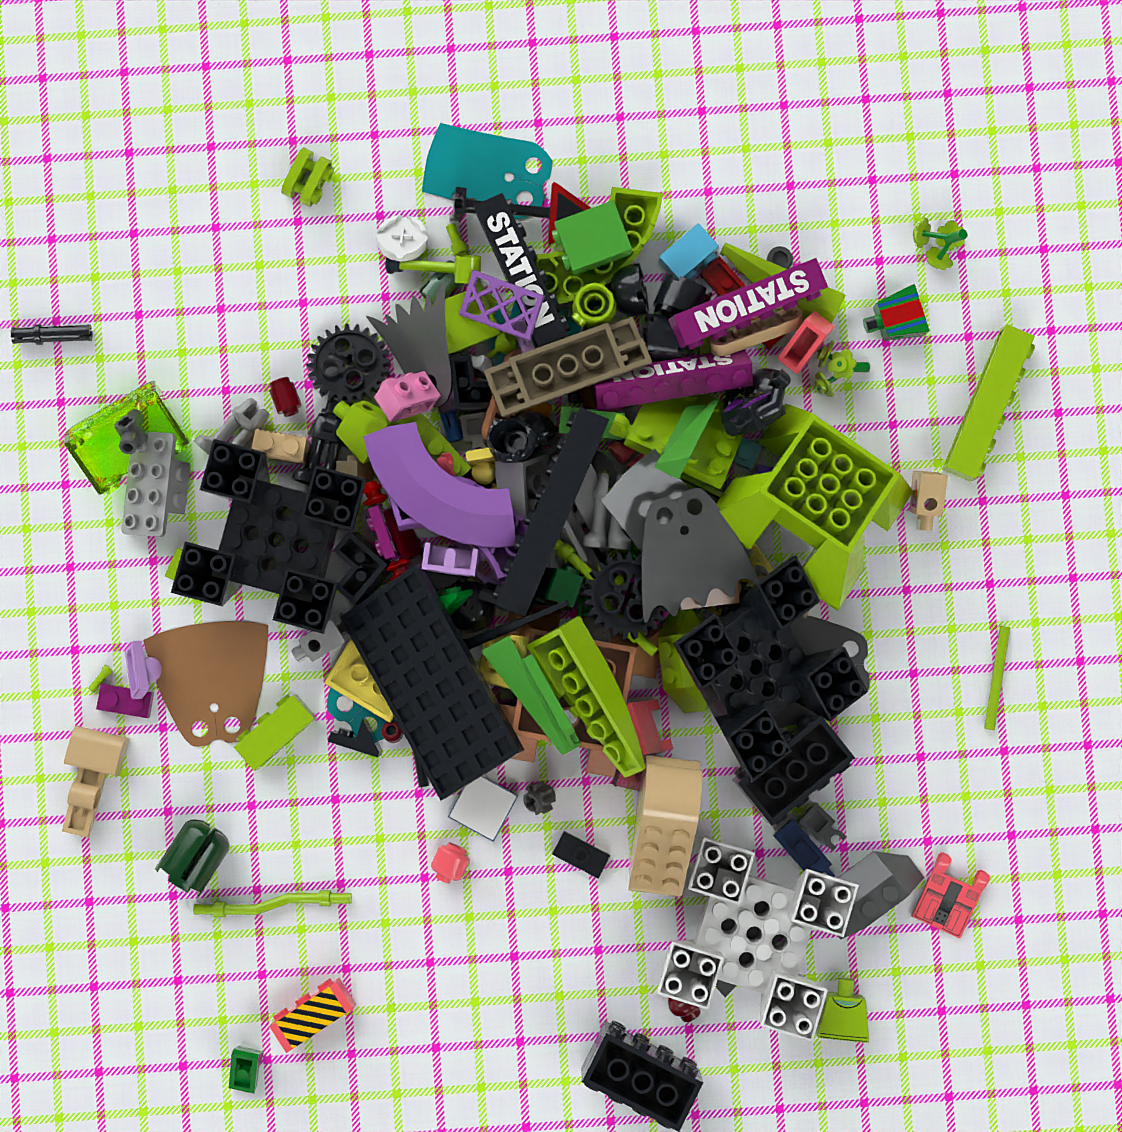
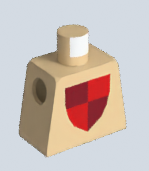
M913 470L911 485L913 493L910 500V512L918 515L917 530L932 531L934 516L942 517L948 475L939 472ZM929 499V505L927 507H924L925 501Z

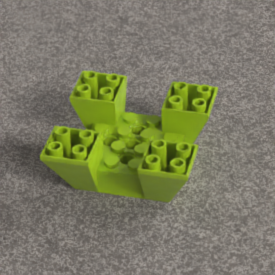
M785 403L786 414L772 422L758 442L780 457L778 463L771 472L733 479L716 504L720 509L719 512L736 533L741 544L748 550L757 541L772 519L812 546L814 549L802 567L819 599L838 611L864 571L863 532L870 521H873L888 532L912 495L913 490L899 472L815 414Z

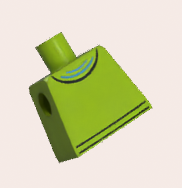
M839 978L838 992H827L815 1032L818 1038L869 1043L866 1000L862 995L853 994L855 980Z

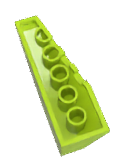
M580 616L569 620L526 645L555 695L559 699L563 697L571 706L569 709L570 713L575 718L579 716L588 727L586 732L591 738H595L604 746L603 752L621 774L626 778L643 771L646 767L626 703L606 660Z

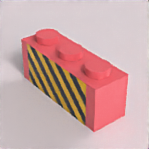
M331 978L327 979L317 987L319 990L312 996L309 993L303 995L295 1001L296 1007L290 1011L284 1008L273 1016L275 1021L269 1027L286 1053L355 1007V1001L340 978L333 982Z

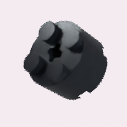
M666 274L654 300L653 306L655 309L653 313L674 316L710 301L713 293L709 292L706 294L707 288L693 280L681 276L679 281L672 280L673 275Z
M646 314L645 321H649L648 328H643L642 338L652 363L682 358L683 348L680 349L668 320L672 317L671 315Z

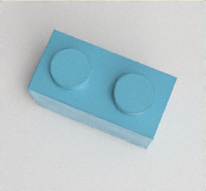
M698 223L660 255L658 263L668 274L673 275V280L679 281L680 276L692 280L698 274L696 270L702 264L708 266L717 258L715 253L719 245Z

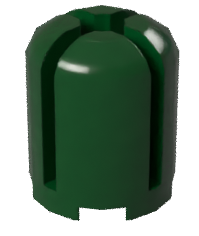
M193 819L183 825L155 867V870L158 872L161 868L169 874L168 881L187 893L192 888L197 891V896L199 897L227 855L230 844L227 837L217 828H214L207 837L210 831V824L203 820Z

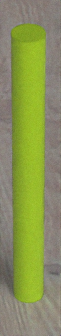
M1000 626L984 725V729L995 730L1010 635V627Z

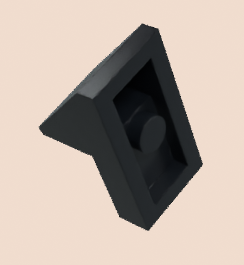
M366 718L361 721L357 737L353 736L354 731L339 727L338 731L330 732L328 739L330 743L377 758L382 755L383 750Z

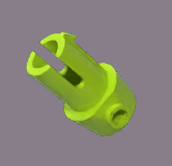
M591 283L585 285L579 290L573 300L572 319L581 328L586 326L590 329L610 323L615 316L617 307L613 294L603 284ZM591 305H602L598 311H591L588 308Z

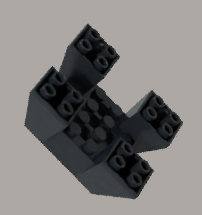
M213 439L199 490L231 500L232 503L218 550L185 541L171 593L223 607L243 585L279 594L272 620L325 634L339 583L325 579L337 531H353L367 479L315 465L308 493L270 482L265 452ZM289 508L291 513L289 519L282 521V511ZM257 527L259 531L258 536L251 540L249 532L252 528ZM282 533L283 543L276 547L274 545V538L277 534ZM307 540L309 544L307 551L300 553L298 550L300 542ZM274 558L276 560V568L269 572L267 563L270 559Z
M792 556L755 583L740 603L719 619L717 614H713L673 643L749 782H754L792 752L774 719L792 703L796 702L815 714L822 716L827 721H831L868 692L845 647H838L805 656L789 626L791 623L821 602L797 556Z

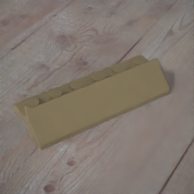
M633 317L610 325L609 323L602 324L511 357L508 362L484 370V374L494 402L501 416L505 417L651 364L652 360L643 338L640 337Z

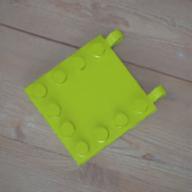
M699 394L644 403L633 425H630L625 416L617 414L609 432L614 436L626 439L623 445L647 455L656 449L661 455L686 406L707 405L717 398L708 394ZM720 400L683 470V473L717 489H721L744 435L731 436L726 433L721 415L723 401Z

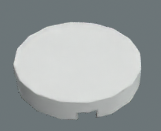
M396 215L386 219L379 225L377 230V246L387 258L395 261H410L419 257L426 250L428 244L427 229L417 218L412 216L401 218V215Z

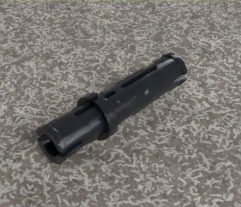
M35 324L34 327H12L11 338L14 339L11 341L13 344L36 343V345H43L44 342L92 341L93 333L90 331L92 329L90 324L42 327L41 324Z

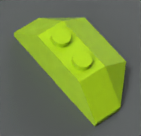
M695 608L678 609L676 616L669 613L657 638L663 689L683 713L708 710L707 703L673 643L703 622Z

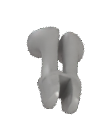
M249 398L240 406L234 407L232 415L215 434L210 437L199 435L193 441L209 455L213 439L226 442L233 432L241 426L243 429L231 443L244 447L254 436L255 430H261L270 414L267 410L261 409L249 420L247 417L257 406V401Z
M600 473L596 489L593 491V497H595L593 522L590 532L583 537V546L606 547L605 521L607 508L601 501L608 493V473ZM617 474L615 483L621 478L623 474ZM611 514L607 547L632 549V540L624 534V529Z

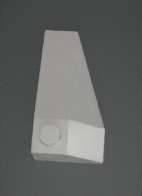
M549 453L531 454L526 460L518 463L495 461L494 475L497 489L509 488L511 505L525 520L529 510L535 511L539 501L535 500V496L540 485L546 486L549 480V476L545 475L549 466Z

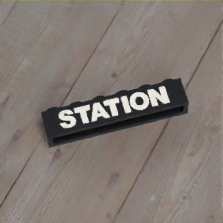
M500 193L474 205L475 213L506 281L545 295L532 334L536 347L539 348L568 337L569 325L565 317L560 318L556 308L560 307L554 293L549 294L545 285L549 284L543 269L538 271L534 261L538 260L532 245L527 247L524 241V237H527L522 223H516L513 217L516 210L511 199L506 200L503 193ZM528 295L522 297L527 311L534 308L537 300ZM516 300V303H517V305H518V307H519V309H520V312H521V314H523L522 311H521V308H520V306H519V304H518V302H517V300Z

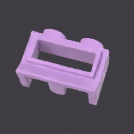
M425 542L422 569L430 572L472 577L477 573L479 550L473 549L472 551L434 546L431 543Z

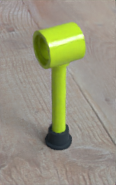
M455 255L454 263L420 260L395 261L386 257L385 268L388 274L402 272L403 270L453 273L455 276L454 282L469 284L473 270L481 272V256ZM478 277L476 284L481 283V278Z

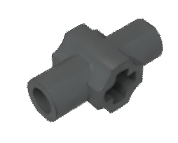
M129 410L127 415L123 416L115 424V429L121 437L119 448L125 454L135 453L136 449L148 440V434L142 426L144 415L140 410Z

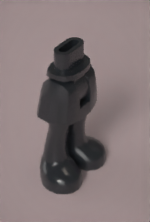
M327 399L325 409H321V413L318 414L310 427L308 435L312 438L307 462L303 468L294 470L292 480L310 485L315 465L319 466L324 444H328L329 447L323 468L336 471V461H338L341 447L346 446L336 434V430L342 422L333 413L338 400L330 403Z

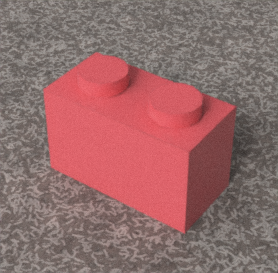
M814 311L804 320L777 359L798 374L809 363L835 326Z

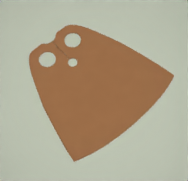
M244 621L202 623L167 630L143 640L147 656L156 658L162 665V674L156 680L159 691L178 730L190 745L196 747L207 746L217 739L224 740L227 743L238 742L236 740L237 737L247 729L250 730L262 689L268 643V625ZM213 703L217 704L219 707L218 711L215 713L211 712L209 709L210 705ZM236 717L240 721V729L236 733H229L225 730L224 722L227 718ZM196 721H204L208 725V732L205 736L197 737L192 733V726Z

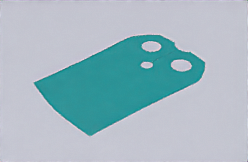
M440 123L427 156L422 192L451 199V194L456 187L467 188V197L477 198V201H485L503 193L506 200L510 198L513 204H518L516 200L517 195L521 191H528L533 197V201L529 206L541 207L545 198L542 185L547 179H550L552 159L538 144L530 141L507 138ZM535 157L541 161L542 167L539 172L530 173L526 170L525 163L529 158ZM510 172L516 179L508 182L504 179V175ZM513 215L514 219L526 218V216Z

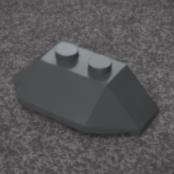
M872 851L837 877L838 879L859 885L844 937L838 936L839 939H844L867 928L907 898L924 879V876L908 855Z

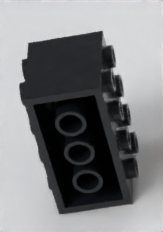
M805 714L796 721L797 727L793 731L788 732L786 730L782 733L792 752L754 782H749L742 767H739L734 772L736 777L732 779L761 817L771 826L775 823L778 825L789 816L788 812L795 807L799 808L810 799L809 795L816 790L820 791L830 783V778L836 773L841 774L851 766L850 762L855 759L854 755L820 715Z
M612 1020L611 1023L604 1021L581 1067L582 1083L593 1091H600L608 1095L616 1103L631 1107L633 1111L642 1116L653 1118L661 1126L680 1132L704 1083L700 1070L696 1067L697 1063L684 1056L682 1060L673 1055L674 1052L664 1045L660 1044L659 1047L650 1044V1039L638 1032L633 1035L625 1031L626 1027L617 1021Z

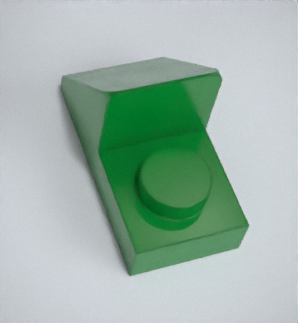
M241 1046L233 1049L229 1077L230 1089L255 1093L259 1066L264 1051Z

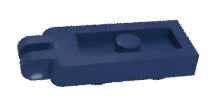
M793 818L773 834L774 838L803 871L809 869L819 873L825 872L827 875L835 877L834 873L829 869L832 863Z

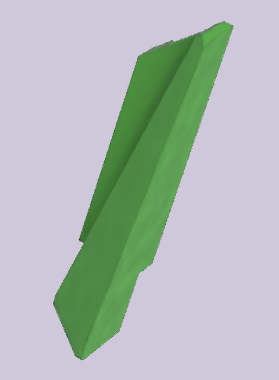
M719 398L712 400L707 405L686 406L659 460L656 462L655 468L677 479L680 478Z
M510 636L499 640L482 651L483 655L561 754H566L582 745L532 654L522 659Z

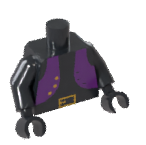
M781 369L780 373L774 370L770 375V380L776 384L775 389L740 396L736 399L734 398L740 393V388L722 391L726 395V398L723 400V411L721 412L722 424L726 433L735 436L757 432L785 415L786 411L783 406L785 391L783 389L790 384V376L783 369Z

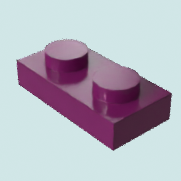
M101 684L96 710L150 718L154 692H147L142 699H133L130 688Z

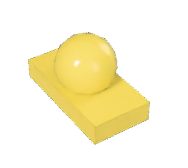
M489 447L467 451L466 458L472 468L473 479L481 485L492 483L495 480L494 469L497 459L490 453Z

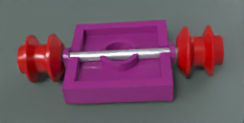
M375 480L365 485L363 494L366 495L367 499L363 502V505L373 506L368 509L370 515L366 516V520L370 530L377 534L378 540L375 541V546L379 556L394 561L389 563L386 570L393 572L394 576L390 579L392 581L408 570L407 565L411 560L401 559L383 514L385 510L382 508V503L388 495L381 493L382 485L378 484V481Z

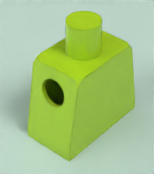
M364 400L354 403L351 407L344 401H340L333 410V413L342 420L336 430L337 436L363 464L370 461L364 436L383 428L397 425L399 420L390 422L382 409Z

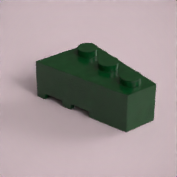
M565 566L564 570L546 567L533 598L551 606L568 600L570 605L561 609L572 612L584 577L579 576V570Z

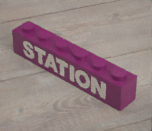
M814 258L678 313L668 320L680 349L688 346L692 350L703 345V339L712 336L713 340L728 335L727 330L732 327H736L738 331L752 325L750 320L759 317L760 321L774 316V310L783 307V310L787 311L798 306V300L806 298L807 302L819 298L822 296L820 291L826 289L828 285L817 258Z
M744 349L727 356H715L710 353L653 362L591 385L592 396L598 411L749 387L753 386L752 361Z

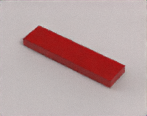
M720 256L700 273V276L719 297L746 286ZM786 334L762 342L767 350H770Z

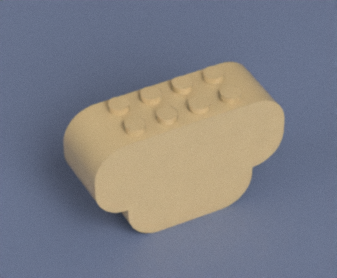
M646 755L644 761L646 768L642 772L637 800L628 890L681 897L700 813L702 794L700 761Z

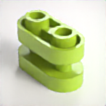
M303 147L297 154L284 180L281 193L290 198L299 193L301 194L300 203L311 207L313 204L317 205L323 194L321 189L325 181H330L334 173V167H332V161L323 156L317 162L313 161L314 152ZM310 170L312 172L304 185L302 181L307 171Z

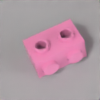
M425 371L415 374L410 372L396 379L393 377L388 378L380 384L381 388L374 396L390 422L428 412L441 397Z

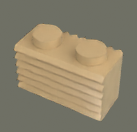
M256 429L252 449L265 452L266 459L305 465L311 442L305 436H291L290 434L286 435L285 433L281 434L280 432Z

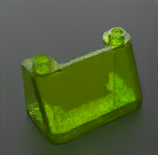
M150 381L78 422L65 433L64 445L99 495L104 492L110 494L120 487L119 482L122 476L128 473L130 454H125L120 450L119 443L121 437L115 429V424L123 416L127 415L129 411L137 409L144 415L142 426L146 432L175 434V455L184 451L188 447L187 444L190 443L188 436L155 381Z

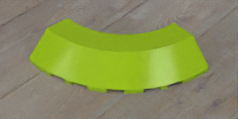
M612 187L609 201L614 200L632 247L631 255L572 276L571 270L566 271L562 263L561 255H564L563 250L536 254L538 260L534 262L538 271L543 269L549 284L545 285L548 293H554L559 304L571 302L585 285L598 283L606 286L611 282V278L616 271L631 265L648 242L655 227L663 193Z

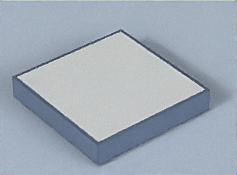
M482 776L462 789L448 817L494 842L519 795Z

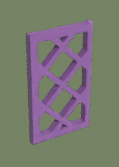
M473 270L459 315L531 341L545 295ZM478 277L487 280L490 285L489 288L478 293L476 288ZM501 286L513 290L515 296L503 302L497 288ZM493 291L498 305L486 311L481 297ZM526 295L537 299L534 308L527 311L522 297ZM475 300L482 312L478 316L467 312L469 304ZM517 300L523 314L511 320L505 306ZM501 309L506 323L501 325L492 322L489 315ZM525 318L528 324L526 333L515 330L513 324Z

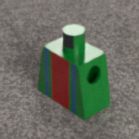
M915 284L878 301L873 306L875 315L863 319L866 333L880 330L884 341L922 337L930 331Z

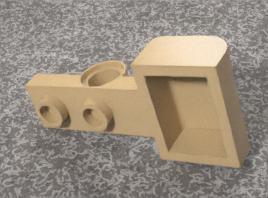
M75 726L69 740L64 764L79 767L76 780L72 783L67 800L69 806L62 832L87 838L90 837L106 775L120 776L130 738Z

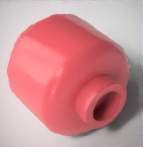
M450 842L447 845H441L431 863V868L437 873L435 878L448 884L451 880H461L470 861L466 855L467 850Z

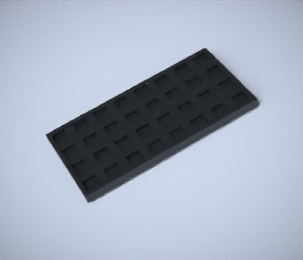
M421 564L414 565L340 617L440 801L448 798L525 750L425 570L422 569Z

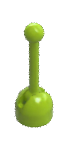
M502 332L495 339V348L485 357L490 359L498 352L503 354L510 353L517 348L515 339L509 333Z

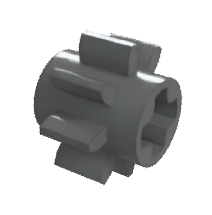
M544 781L526 787L529 793L523 795V801L529 811L535 812V815L553 810L551 803L556 801V795L550 785L544 784Z

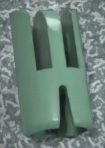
M435 272L419 288V292L425 299L429 295L432 304H434L438 290L444 280L445 298L461 283L454 282L455 276L453 273Z

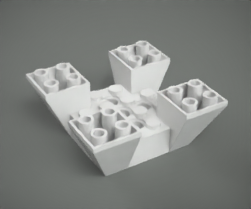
M703 837L688 889L707 895L694 940L671 942L656 994L709 1010L717 980L731 983L761 993L760 1026L813 1042L828 989L800 975L801 964L812 928L844 937L859 885L809 869L803 872L792 887L749 875L755 856L754 852ZM758 901H765L767 903V908L763 913L754 912V906ZM730 918L734 920V927L731 930L725 931L721 929V923L725 919ZM756 926L759 928L758 936L752 939L746 936L747 930L750 927ZM775 935H784L785 939L782 945H772V939ZM744 952H749L752 954L750 962L746 964L740 963L739 956Z

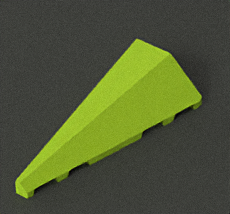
M725 243L720 251V254L722 256L725 255L736 266V270L740 274L743 273L752 283L787 270L728 243ZM827 287L820 291L822 296L809 302H807L806 298L798 300L799 305L796 308L802 310L803 322L810 314L816 311L832 323L846 295Z

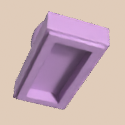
M132 641L125 650L131 697L133 699H142L149 690V683L160 678L162 665L154 657L144 658L142 641Z

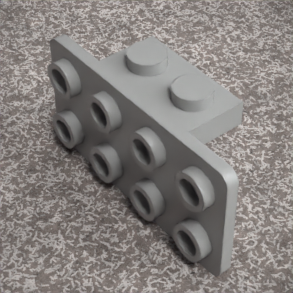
M146 432L148 440L138 447L135 453L130 454L121 530L123 534L163 537L166 534L168 513L185 515L190 463L174 460L175 434Z

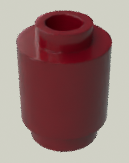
M289 377L272 381L269 384L271 388L269 392L279 415L283 414L284 417H290L299 413L298 408L302 406L294 382H290Z

